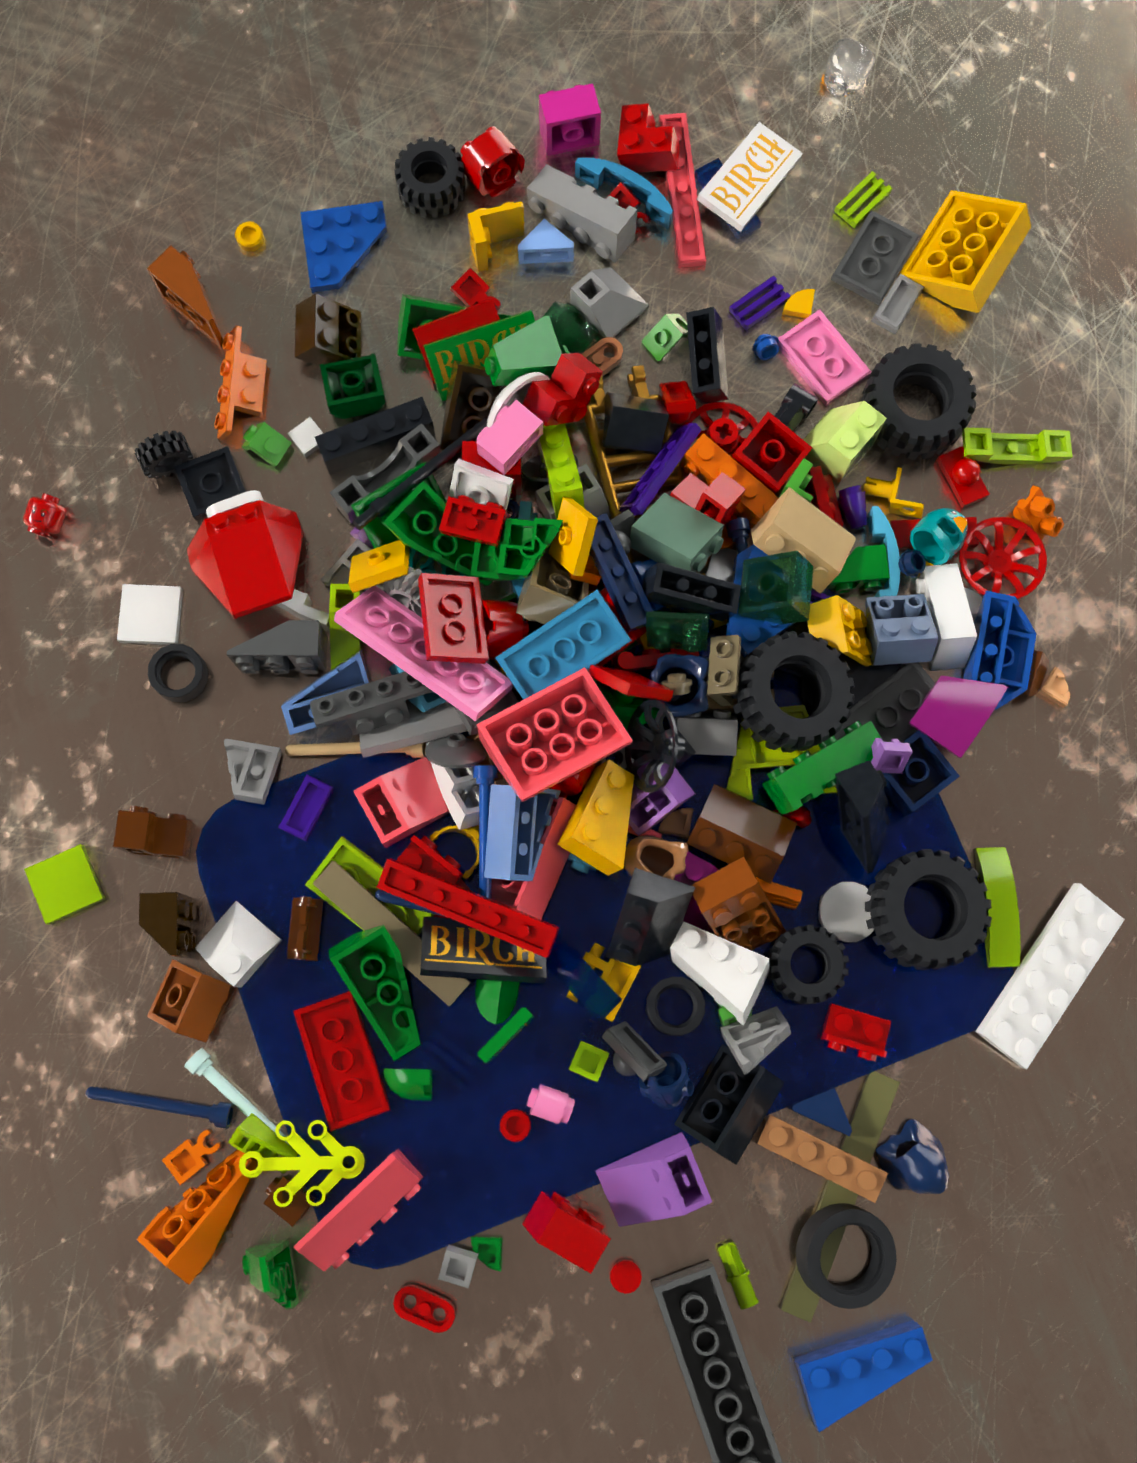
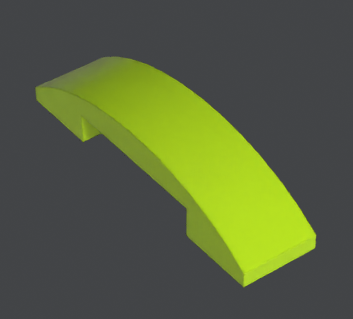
M966 427L962 429L964 457L976 461L995 464H1039L1069 460L1073 457L1070 430H1042L1039 434L991 433V428Z
M1005 847L975 848L976 871L979 873L977 878H981V882L985 883L988 890L983 892L985 900L991 899L992 909L986 910V916L992 918L991 925L987 928V937L985 939L988 968L1019 967L1021 951L1019 909L1008 853Z

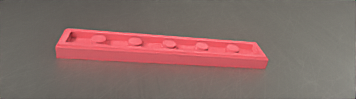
M686 113L659 115V127L674 126L680 144L678 170L665 171L669 203L673 209L672 225L678 268L706 266V254L699 203L697 201L698 196Z

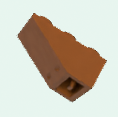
M744 857L691 885L695 887L693 896L700 911L716 936L752 951L767 942L775 940L786 932Z

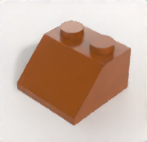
M172 959L147 1017L177 1034L206 1043L209 1035L215 1028L216 1019L222 1005L227 1001L231 984Z

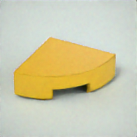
M804 289L794 293L785 303L782 315L800 318L811 316L815 289Z

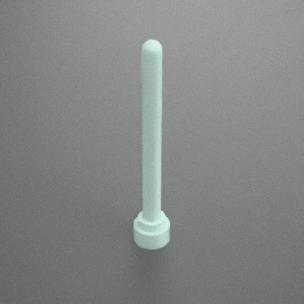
M200 1048L186 1062L184 1067L193 1075L197 1074L200 1077L203 1075L245 1116L248 1117L253 1113L276 1133V1126L212 1066L211 1055L203 1048ZM279 1130V1133L282 1137H287Z

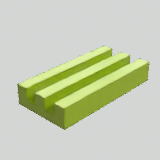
M872 171L835 207L834 212L855 229L868 216L870 211H873L891 193L893 188L890 185L886 187L884 180L881 178L878 180L876 173ZM871 184L872 186L845 212L844 209ZM877 190L881 193L854 219L851 217Z

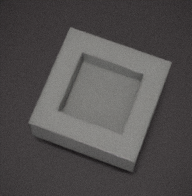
M448 1244L438 1279L469 1288L478 1253Z

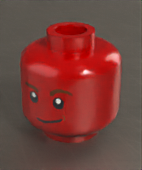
M45 493L42 494L41 498L31 497L23 516V522L28 526L27 530L50 538L51 534L60 533L67 514L66 508L59 505L60 499Z

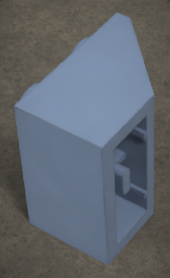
M924 594L866 597V637L871 643L872 654L870 657L873 665L932 661L938 642V635Z

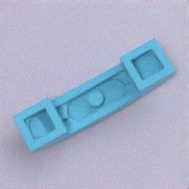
M872 506L867 514L869 543L885 544L890 575L889 580L884 585V590H879L874 597L897 596L901 572L898 565L900 556L897 541L885 514L879 506Z

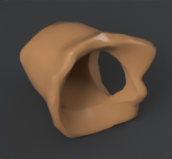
M655 836L636 837L630 840L626 847L624 867L631 876L634 868H638L674 880L676 875L682 874L685 871V858L689 851L686 842L667 841Z

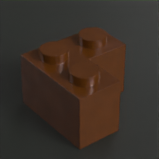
M130 806L129 811H118L113 847L134 855L190 860L195 824L186 820V815L168 813L167 818L156 817L157 813L139 806Z

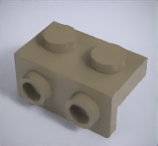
M739 635L711 637L707 695L720 706L732 705V695L738 693L741 637Z

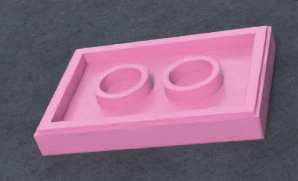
M820 309L778 338V346L781 353L826 407L867 379L872 373Z

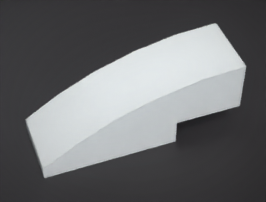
M431 762L444 801L458 829L462 830L479 825V787L476 784V778H473V766L467 768H446Z

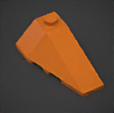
M238 1149L208 1172L206 1181L195 1190L192 1187L187 1189L183 1193L184 1199L172 1209L167 1206L160 1211L136 1239L188 1285L211 1259L250 1180L239 1169V1161L245 1153ZM252 1158L248 1159L246 1168L249 1171L255 1170L257 1162Z

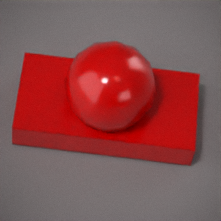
M687 381L659 384V394L669 413L668 421L677 425L685 423L690 418L691 412L696 411V401Z
M963 446L938 456L936 461L962 509L986 499L990 495L980 477V465L976 460L964 457Z

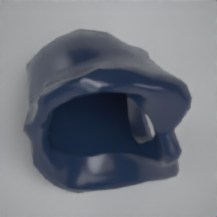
M666 654L657 660V665L651 672L652 681L662 685V681L668 679L667 675L676 673L686 674V678L692 679V685L689 686L690 693L673 695L671 701L668 702L661 701L670 709L674 717L693 715L709 709L707 698L708 685L705 681L709 670V661L707 659L694 655Z
M915 1119L908 1120L899 1135H892L885 1144L875 1150L881 1169L888 1173L886 1178L895 1189L911 1190L921 1194H941L947 1189L949 1171L944 1148L939 1139ZM906 1141L918 1142L903 1156L896 1158L897 1147L901 1143Z

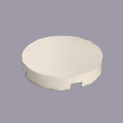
M841 882L829 887L821 896L818 920L821 926L827 929V933H834L838 937L836 940L858 942L868 937L874 931V928L868 929L866 920L871 919L870 912H865V902L870 901L871 896L867 894L868 889L865 886L856 882Z

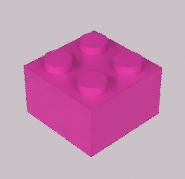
M593 83L576 85L559 91L551 90L539 95V128L547 156L598 146L600 144L601 111Z

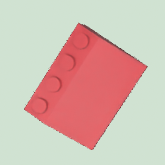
M586 668L476 724L481 743L495 766L522 802L633 743L628 732Z

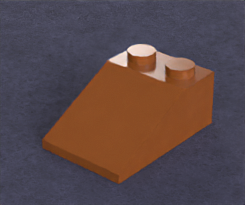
M170 245L147 268L161 297L222 347L223 337L205 290L200 282L201 275L193 267L195 262L185 251L182 250L179 253Z

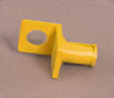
M898 467L896 478L892 479V481L866 477L863 489L865 495L888 498V502H890L889 513L922 518L924 504L897 499L902 468ZM902 507H908V508H912V509H914V510H913V511H911V510H906V509H903Z

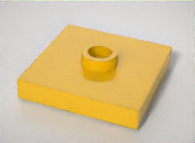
M563 497L557 520L563 521V525L551 542L548 554L573 576H583L598 519L574 499Z
M398 540L352 556L348 582L352 592H358L407 575L410 547Z

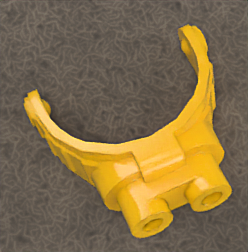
M457 825L446 826L432 833L429 837L432 842L438 839L441 834L448 832L464 834L472 841L476 848L477 857L474 865L469 870H466L462 876L468 879L479 865V825L459 830Z

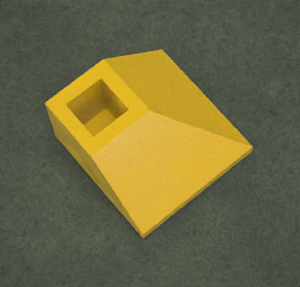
M838 595L805 606L810 634L816 638L821 637L828 642L829 646L836 648L841 653L864 666L872 665L870 659L872 647L869 639L866 637L864 628L867 627V619L862 610Z

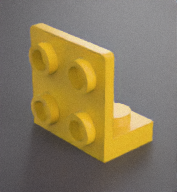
M506 202L498 207L480 208L472 213H467L470 245L478 272L489 270L488 259L492 258L491 243L525 235L523 202Z

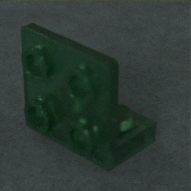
M648 611L646 613L647 647L657 650L683 649L687 652L707 651L710 614Z

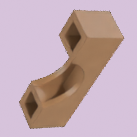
M769 1115L757 1142L758 1145L876 1203L888 1175L887 1172L772 1115Z

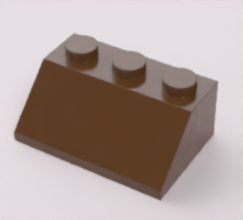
M714 783L689 835L687 844L728 864L744 857L754 875L771 884L784 858L797 822Z

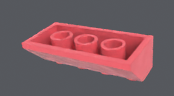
M563 797L553 799L549 812L552 820L550 826H545L540 843L544 845L533 881L492 879V900L542 920L570 852L557 844L576 807L574 803Z
M398 1148L293 1247L325 1272L331 1265L336 1270L350 1257L347 1250L355 1242L360 1247L374 1234L370 1228L379 1219L384 1224L398 1211L394 1205L402 1197L408 1201L422 1188L418 1184L423 1178L422 1174Z

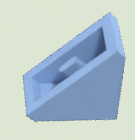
M544 218L518 244L519 264L574 262V242Z

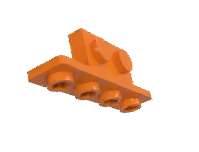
M237 325L230 333H226L223 339L222 347L223 350H226L225 359L220 367V376H223V384L220 386L217 395V401L221 404L220 412L217 413L214 424L215 429H218L217 439L224 440L232 432L234 410L259 416L262 413L267 360L240 353L242 327Z

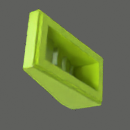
M253 1113L236 1128L228 1141L230 1145L243 1153L256 1151L263 1158L297 1157L299 1155L289 1144L280 1140L276 1133ZM288 1170L279 1171V1172L285 1174Z

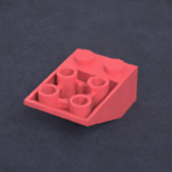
M426 757L383 774L353 791L385 848L450 813L437 783L432 764Z

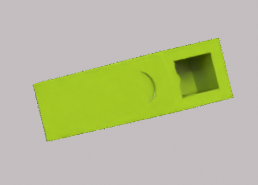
M330 584L331 670L362 650L363 641L334 622L335 612L363 593V590L352 592L349 584Z

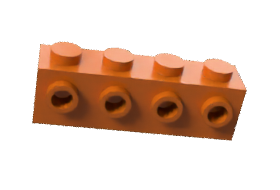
M704 433L685 453L680 464L688 475L690 473L708 486L723 472L744 487L746 490L734 514L741 518H747L751 528L757 524L779 499V497Z

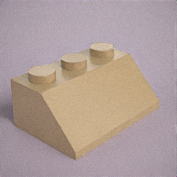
M790 487L751 529L753 544L820 594L840 574L856 540L854 535Z

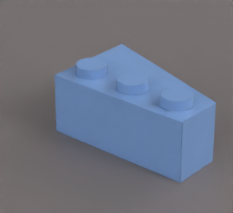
M362 650L282 704V712L290 735L316 728L310 706L312 700L371 682Z

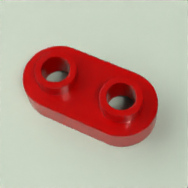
M408 1284L401 1287L394 1297L393 1304L397 1315L435 1333H442L447 1331L454 1323L456 1311L453 1303L449 1299L414 1284ZM408 1295L414 1296L416 1298V1305L408 1306L405 1303V1297ZM442 1308L446 1316L443 1319L436 1318L434 1315L435 1309Z

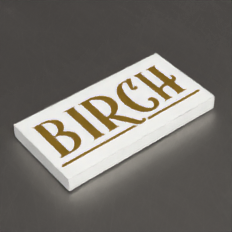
M758 122L699 193L697 201L741 232L798 163L803 153L765 125Z

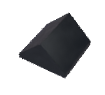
M607 392L605 397L603 447L658 455L669 417L663 402Z

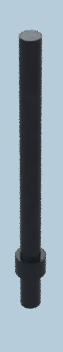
M487 418L477 423L383 498L378 497L371 502L369 508L353 520L356 528L361 530L375 518L380 519L390 511L389 507L461 452L462 441H475L479 433L487 427Z

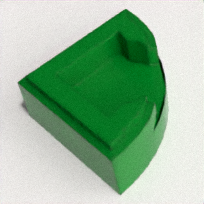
M471 1236L472 1249L475 1253H478V1259L488 1268L501 1271L503 1237Z

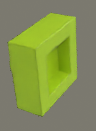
M580 1041L569 1070L598 1082L609 1053Z

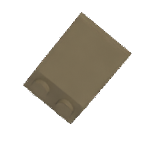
M547 548L528 578H525L516 611L517 614L522 615L525 619L537 621L544 625L587 597L589 583L570 579L568 570L548 554L549 548Z

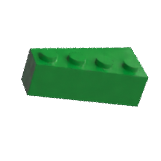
M859 720L843 729L846 735L836 740L833 735L828 740L818 744L820 750L811 755L807 750L793 759L795 765L787 770L782 765L767 774L770 780L762 785L781 815L795 811L803 806V803L824 793V789L836 785L835 773L869 760L870 762L872 761L871 746L875 738L881 737L871 721L861 725Z

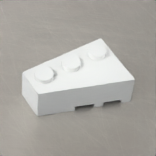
M958 564L925 566V570L915 581L916 594L925 595L938 635L932 661L929 662L930 671L965 668L977 638V633Z
M683 922L670 947L672 962L699 987L702 986L714 997V1000L720 1006H724L744 1026L769 974L770 959Z

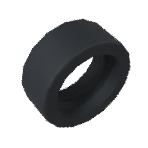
M170 644L160 648L152 656L148 664L147 676L151 686L163 698L172 702H186L194 699L203 691L208 681V669L205 661L193 648L184 644ZM175 657L189 659L195 668V676L192 682L180 690L168 688L161 678V671L164 665Z
M672 976L660 980L651 988L646 998V1013L650 1023L656 1030L666 1035L682 1036L691 1033L700 1025L705 1015V1000L702 991L694 982L684 977ZM680 988L691 996L693 1013L685 1023L671 1025L659 1016L657 1001L665 990Z

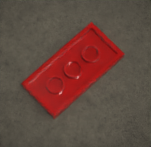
M348 991L294 1010V1016L330 1132L391 1110L358 1003L351 992Z

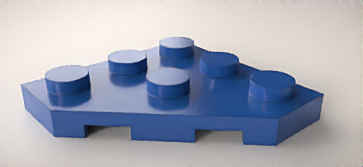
M383 201L300 212L312 293L340 289L346 282V277L354 267L357 268L370 253V248L378 238L381 240L386 234L387 227Z
M754 544L739 553L734 559L733 583L741 585L737 614L729 618L726 636L739 635L741 637V655L744 658L761 643H764L770 637L781 634L806 616L805 606L810 604L781 566Z

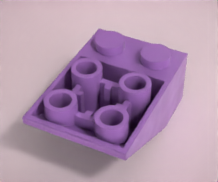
M682 1132L595 1170L619 1227L683 1216L712 1203L694 1155Z

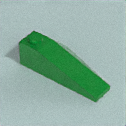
M402 294L398 320L397 355L423 359L412 329L465 309L468 306ZM498 313L500 320L512 316Z
M422 481L397 505L383 524L404 545L465 576H470L475 542L440 533L439 527L446 503L425 481ZM479 580V583L485 586H489L493 582V580Z

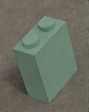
M664 492L631 526V548L657 563H663L691 572H700L705 566L708 557L712 553L716 554L722 547L724 539L721 536L724 525Z

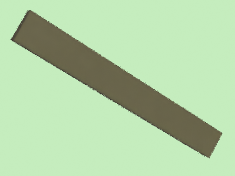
M869 1069L849 1122L852 1129L851 1135H844L839 1149L870 1164L899 1087V1081ZM827 1180L816 1212L826 1206L837 1203L855 1205L858 1194ZM847 1225L834 1230L823 1244L820 1262L826 1279L830 1273ZM796 1263L780 1309L811 1323L820 1296L811 1291L805 1284Z

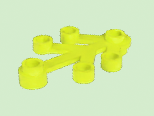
M315 1120L310 1123L308 1134L313 1140H320L333 1156H319L295 1132V1127L290 1121H282L275 1130L277 1137L282 1141H286L301 1157L263 1158L260 1153L250 1151L245 1153L239 1161L241 1173L248 1178H256L263 1171L300 1170L285 1187H280L274 1192L273 1200L280 1207L290 1205L293 1196L318 1170L333 1169L319 1186L311 1187L306 1193V1200L310 1205H321L325 1200V1195L342 1178L352 1179L357 1177L362 1172L365 1164L362 1152L353 1146L342 1147L327 1131L326 1124L321 1120ZM316 1124H320L324 1128L320 1136H314L311 1133L312 1127ZM283 1125H289L292 1129L291 1134L287 1137H282L279 1133ZM346 1156H351L355 1160V1165L350 1169L345 1168L342 1164ZM250 1158H255L258 1161V1167L253 1171H249L246 1168V1162ZM283 1190L287 1191L290 1195L288 1202L284 1204L277 1200L278 1193ZM313 1190H319L322 1193V1199L317 1203L312 1202L309 1197Z

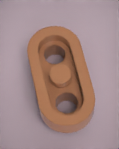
M606 337L599 340L581 355L601 369L603 377L621 362L623 347L617 339ZM612 353L613 357L606 358L604 354Z

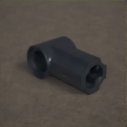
M794 383L781 403L782 406L775 414V417L794 432L802 419L806 420L819 398Z

